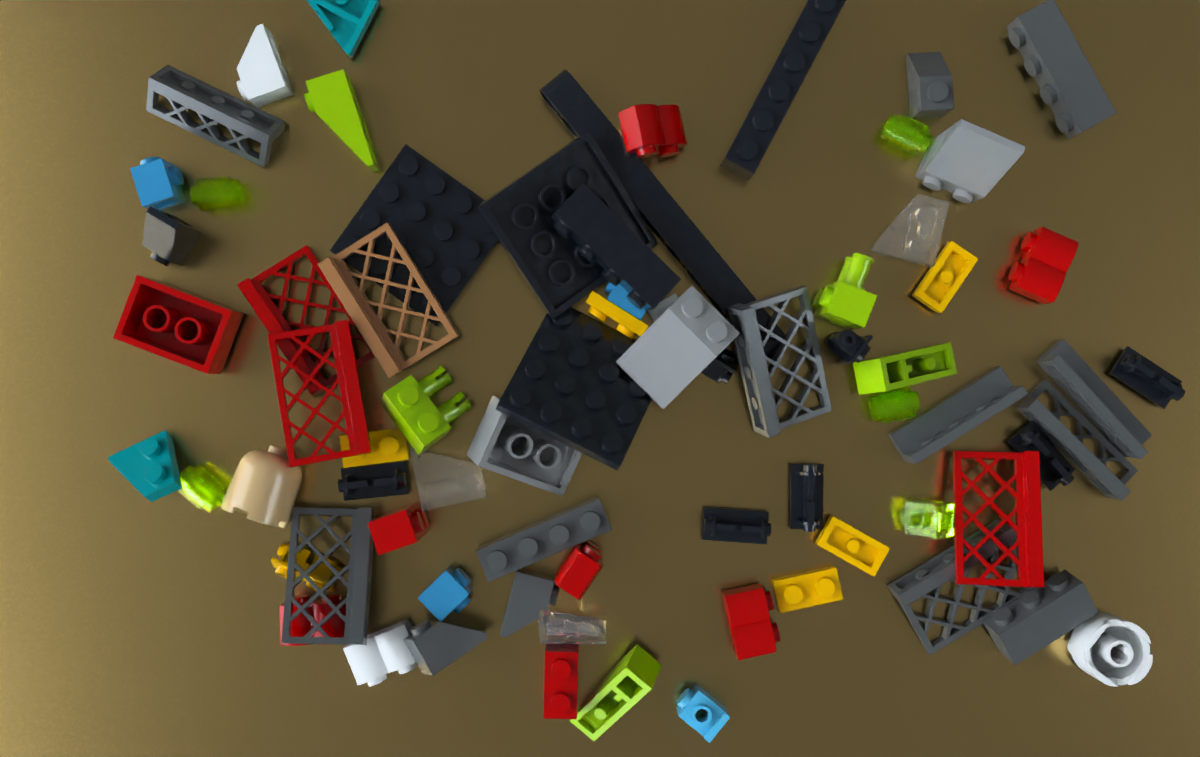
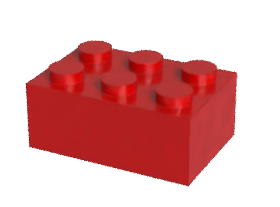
M137 275L113 338L206 374H221L244 313L153 278Z

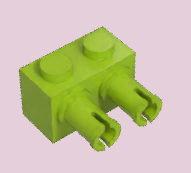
M853 253L852 257L847 256L837 282L825 286L824 290H818L812 307L816 308L814 317L847 330L864 328L877 298V295L867 292L863 288L874 260L860 253Z
M442 366L437 367L436 370L419 381L415 380L411 374L384 392L380 402L381 406L418 455L445 438L451 429L449 423L472 408L468 399L463 402L462 399L466 396L462 392H458L439 407L435 406L430 400V396L452 383L448 373L443 376L446 370Z

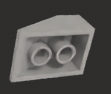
M961 119L929 142L915 177L923 180L922 184L930 189L938 191L944 189L953 193L952 197L960 202H975L984 198L1024 153L1026 146Z
M691 286L638 338L616 363L664 409L740 333Z
M493 395L466 455L479 467L563 496L582 453L497 411L496 407L501 398Z

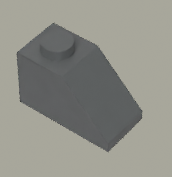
M941 53L907 54L906 69L910 120L942 118L954 109L952 74Z
M524 567L516 570L499 636L508 637L545 615L548 605L555 606L560 587L554 585V575Z
M427 619L410 629L412 634L405 638L404 641L422 673L434 676L488 639V637L482 631L444 622H429Z

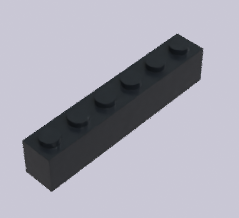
M846 0L807 1L720 166L748 181L751 179Z

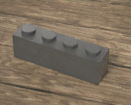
M1047 0L1018 16L1006 26L1009 31L1008 37L1011 44L1019 49L1024 58L1026 71L1035 78L1040 87L1042 100L1047 105H1050L1056 116L1057 127L1062 133L1066 134L1068 139L1117 113L1055 0Z
M598 495L479 545L476 553L488 582L609 532L612 530V526Z

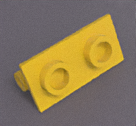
M290 542L288 545L284 543L280 545L277 551V555L281 556L280 560L271 558L273 567L277 568L275 573L286 579ZM306 549L297 554V564L304 571L319 559V556L316 555L312 565L306 563L311 555V551ZM327 558L338 572L343 569L338 566V562ZM323 562L308 576L321 589L335 574ZM296 569V577L301 576V573ZM307 581L306 586L316 591ZM334 584L328 589L329 591H335Z

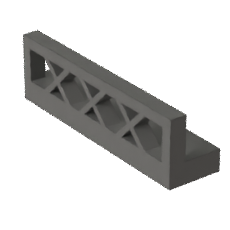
M166 65L149 77L146 111L262 167L269 163L272 142L284 132L286 121L170 65ZM159 94L166 97L174 109L169 110L159 105ZM186 109L197 112L203 123L198 124L192 121ZM220 123L226 126L233 137L227 138L223 136L215 124ZM249 137L260 142V153L252 150L245 139Z
M1065 339L1057 341L1036 361L1124 457L1142 459L1148 453L1142 444L1152 434Z
M997 366L895 429L888 436L904 462L916 465L1028 395V392L1024 386H1013L1002 366Z
M1042 380L1016 406L1029 421H1033L1053 445L1107 498L1122 501L1131 492L1125 484L1138 470L1047 380ZM1044 391L1052 398V412L1037 399ZM1060 416H1071L1075 420V435L1060 422ZM1083 438H1093L1098 443V457L1083 444ZM1106 461H1116L1124 471L1116 477L1106 467Z

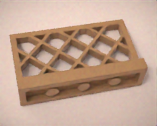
M389 222L383 224L335 256L328 257L318 263L319 268L388 378L398 375L414 363L460 336ZM385 233L393 243L390 257L373 253L376 239ZM369 244L367 251L360 250L361 248ZM397 251L403 260L396 259ZM353 253L366 255L363 273L351 272L344 259ZM372 257L389 261L385 280L368 276ZM395 262L408 267L410 271L408 285L391 281ZM355 277L361 278L360 285ZM367 280L384 284L380 302L369 300L365 295ZM414 280H416L420 288L413 287ZM390 285L407 289L403 308L386 304ZM412 291L424 293L428 303L425 313L408 309ZM372 305L379 307L378 313L375 311ZM385 308L402 312L398 330L386 328L382 322ZM432 308L436 312L437 316L431 315ZM407 314L424 317L420 336L403 332ZM429 319L442 322L449 334L440 340L426 338ZM390 333L396 335V340H395V341H394V339L392 338V336L390 335ZM402 336L419 340L417 353L407 360L399 349ZM424 342L432 343V345L423 350Z

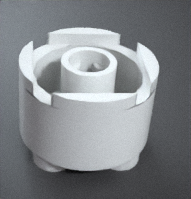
M1099 612L1074 628L1067 645L1073 660L1081 670L1104 684L1113 687L1138 683L1147 675L1153 663V655L1150 654L1149 645L1151 641L1147 633L1138 625L1111 613Z

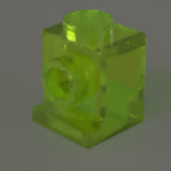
M923 499L906 501L899 515L900 523L905 526V534L930 537L935 540L953 537L955 503Z

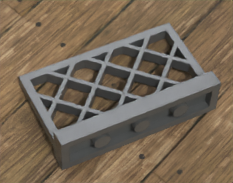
M802 285L747 304L737 303L728 306L727 311L730 324L740 333L734 340L754 431L767 438L779 435L780 429L832 411L807 286ZM798 296L800 309L794 318L785 313L784 309L791 298ZM764 307L774 311L766 328L758 324L756 310ZM781 316L792 322L784 338L772 332ZM798 327L805 330L807 336L801 349L790 343ZM769 337L781 343L772 359L765 356L764 346ZM787 348L798 353L790 370L779 364ZM805 358L810 360L813 366V370L807 380L797 375ZM776 368L787 374L779 390L774 389L770 381ZM794 378L805 384L796 401L785 395ZM811 389L818 392L820 405L809 409L803 404ZM785 399L792 403L793 407L787 417L779 419L777 409L782 400Z
M293 507L282 644L367 645L373 539L367 523L375 518L373 508ZM301 515L315 516L322 523L308 538L299 529ZM320 516H332V517H330V518L325 522ZM340 516L353 517L352 530L342 539L330 528V525ZM327 529L338 542L322 555L311 542ZM300 536L304 540V542H302L298 546V540ZM349 538H351L350 548L345 544ZM309 545L319 556V559L304 571L297 564V554ZM343 546L350 554V561L348 565L338 572L327 558L339 547ZM324 562L335 576L320 589L308 575ZM296 569H297V570L301 573V576H299V577L295 580ZM349 570L347 582L342 576ZM306 579L317 593L304 605H301L294 597V589ZM337 580H340L348 588L347 597L336 606L324 592ZM321 596L333 610L317 623L306 609ZM294 603L298 607V610L292 615ZM345 605H346V617H345V615L340 611V609H342ZM303 613L315 627L304 637H291L292 621ZM336 613L345 622L344 637H330L322 628ZM316 631H319L324 637H311V636H312Z
M996 519L985 527L991 531L1001 520ZM1006 523L993 534L1005 547H1010L1016 541L1015 531ZM978 530L966 537L965 540L974 547L986 535L981 530ZM990 539L977 550L984 559L987 558L986 561L990 565L996 560L998 551H1000ZM955 545L888 584L890 591L900 603L929 655L982 625L983 621L992 616L995 611L1016 601L1025 592L1035 589L1020 588L1019 590H1012L1006 586L971 585L978 587L974 603L961 601L965 585L957 584L953 599L939 596L944 583L948 581L955 582ZM963 546V555L965 556L969 551ZM1015 548L1012 551V553L1017 557V552ZM973 555L964 562L965 578L968 577L971 567L981 564ZM1011 559L1008 565L999 563L995 567L1006 570L1004 579H1013L1014 572L1017 573V565ZM989 573L985 578H990L991 573ZM986 589L999 592L997 602L990 607L982 606ZM921 597L930 599L925 615L914 613L909 604ZM937 601L951 604L946 620L933 617ZM958 606L972 609L969 620L962 624L954 622ZM930 623L943 625L944 628L941 636L930 642L927 637Z

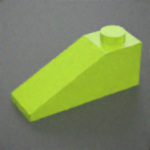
M342 69L305 81L309 92L304 93L310 112H315L373 172L380 171L351 78L345 70Z
M951 342L853 363L859 395L890 391L957 374Z
M637 644L614 666L578 708L577 719H570L569 721L591 740L595 741L652 690L662 665Z

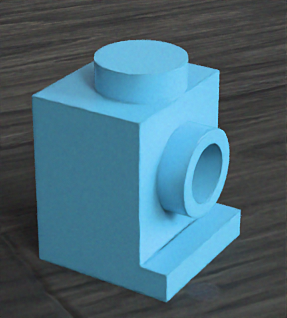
M697 683L691 690L687 688L680 695L676 703L678 705L676 708L678 716L700 733L709 743L730 719L727 708ZM699 709L707 711L702 718L695 716Z

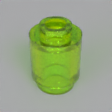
M891 113L882 129L880 138L886 140L887 145L915 157L918 152L924 153L933 135L928 133L930 126L904 114L898 116Z
M230 176L198 178L195 185L190 188L192 203L194 206L198 205L201 212L235 209V206L243 205L241 182L239 179H232Z
M909 386L877 392L875 396L868 398L869 410L874 422L881 421L885 424L915 418L916 411L920 410L919 396L916 391H911Z
M198 465L195 468L188 466L180 473L182 488L177 491L198 509H205L211 513L223 501L226 491L223 489L224 485L202 466Z

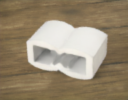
M409 619L368 634L367 645H346L343 648L358 685L368 683L369 687L385 681L387 673L398 670L399 674H404L418 666L404 641L405 638L412 634L410 631L412 626Z

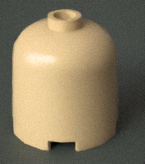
M272 445L269 446L268 451L259 449L249 451L240 460L220 507L230 513H234V510L248 514L247 519L277 528L278 526L286 528L302 481L301 468L299 466L290 468L287 451Z

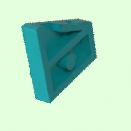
M307 0L350 58H353L381 3L380 0Z
M166 430L108 457V461L151 502L182 488L173 437Z

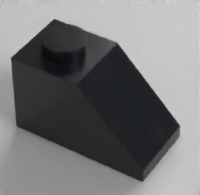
M150 206L146 211L142 246L152 251L151 258L169 267L170 263L183 266L203 232L172 214Z

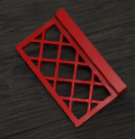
M307 245L254 278H247L237 284L270 334L292 331L291 327L299 329L315 327L305 325L308 307L327 310L324 325H329L331 312L346 314L351 331L352 326H354L359 334H352V338L364 341L369 348L319 268V262ZM306 256L312 264L310 279L291 275L294 263ZM288 267L286 274L280 273V271ZM316 271L323 281L315 280ZM272 276L285 278L282 296L268 294L261 283ZM290 280L309 283L305 301L287 297ZM313 284L329 289L331 295L328 306L310 302ZM334 298L341 308L333 307ZM272 299L280 301L279 309L276 307ZM285 302L304 306L300 323L284 319L282 315ZM330 333L322 334L319 350H315L322 356L326 354V352H323L326 335ZM292 339L276 341L288 362L291 361L301 347ZM370 348L369 353L360 359L356 358L358 368L375 358ZM305 349L294 366L310 376L321 359L317 357L316 363H314L309 356L312 353ZM320 370L314 377L316 381L326 388L332 386L338 378L336 373L326 380ZM296 372L304 384L307 379ZM312 382L307 387V390L314 398L325 392Z
M348 320L334 322L335 324L267 334L290 468L372 453L352 332ZM330 333L332 346L324 357L308 346L316 335ZM308 336L304 343L297 339ZM292 339L301 347L291 361L288 362L278 354L276 341ZM305 349L321 359L310 376L294 366ZM332 353L334 354L335 364L328 360ZM280 361L287 365L282 372ZM325 363L337 371L338 378L330 389L314 379ZM291 368L307 379L296 395L285 389L283 379ZM311 382L327 392L315 409L300 399V396ZM338 385L341 397L334 393ZM285 393L293 398L288 405ZM330 396L340 401L343 406V412L335 422L319 412ZM297 401L312 411L301 428L289 419V411ZM316 415L333 425L321 442L305 432ZM343 418H345L346 430L339 426ZM291 427L298 431L294 438L292 437ZM337 428L348 436L350 450L335 452L324 444ZM302 434L318 444L310 457L296 459L294 445ZM322 448L329 452L328 454L317 455Z
M954 451L955 584L1022 588L1044 587L1039 451H1024L1023 453ZM961 459H974L984 470L971 481L962 472ZM984 460L993 461L988 465ZM999 460H1014V475L1005 482L992 467ZM986 473L991 475L1001 485L990 498L975 485ZM962 480L967 484V486L963 490ZM1013 481L1014 489L1011 486H1009ZM970 488L985 502L973 514L962 504V496ZM1003 490H1006L1015 499V508L1007 515L993 502ZM988 505L1002 518L991 531L976 518ZM963 513L968 517V519L964 523ZM1014 514L1016 524L1010 519ZM971 521L986 535L974 547L963 538V529ZM1005 523L1016 532V541L1008 549L993 535ZM988 539L1003 552L991 565L977 552ZM963 546L969 551L965 556L963 555ZM1015 548L1017 552V557L1012 553V551ZM973 555L986 570L978 578H965L964 562ZM1007 556L1017 565V580L1004 579L994 569ZM989 573H992L997 579H990L985 577Z

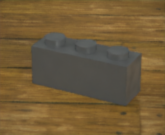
M1063 570L1052 575L1044 582V587L1025 592L1016 601L995 611L983 623L998 650L1011 663L1017 665L1099 612L1084 583L1068 571Z

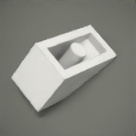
M263 24L257 25L236 68L240 80L236 83L242 98L249 100L259 108L292 96L294 93L272 33Z

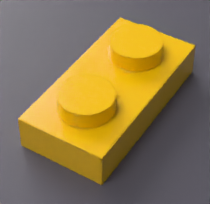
M947 242L911 296L937 314L942 313L978 261V258L955 242Z
M594 291L591 292L586 300V304L591 306L588 311L590 314L605 322L607 317L618 323L616 330L630 339H633L635 335L640 337L648 328L647 324Z
M399 428L370 431L371 454L342 458L343 468L411 459L409 442ZM339 436L341 451L350 450L348 436Z
M832 515L829 516L815 541V544L872 576L876 575L890 550L889 547Z
M835 566L771 579L779 613L843 600L839 576Z

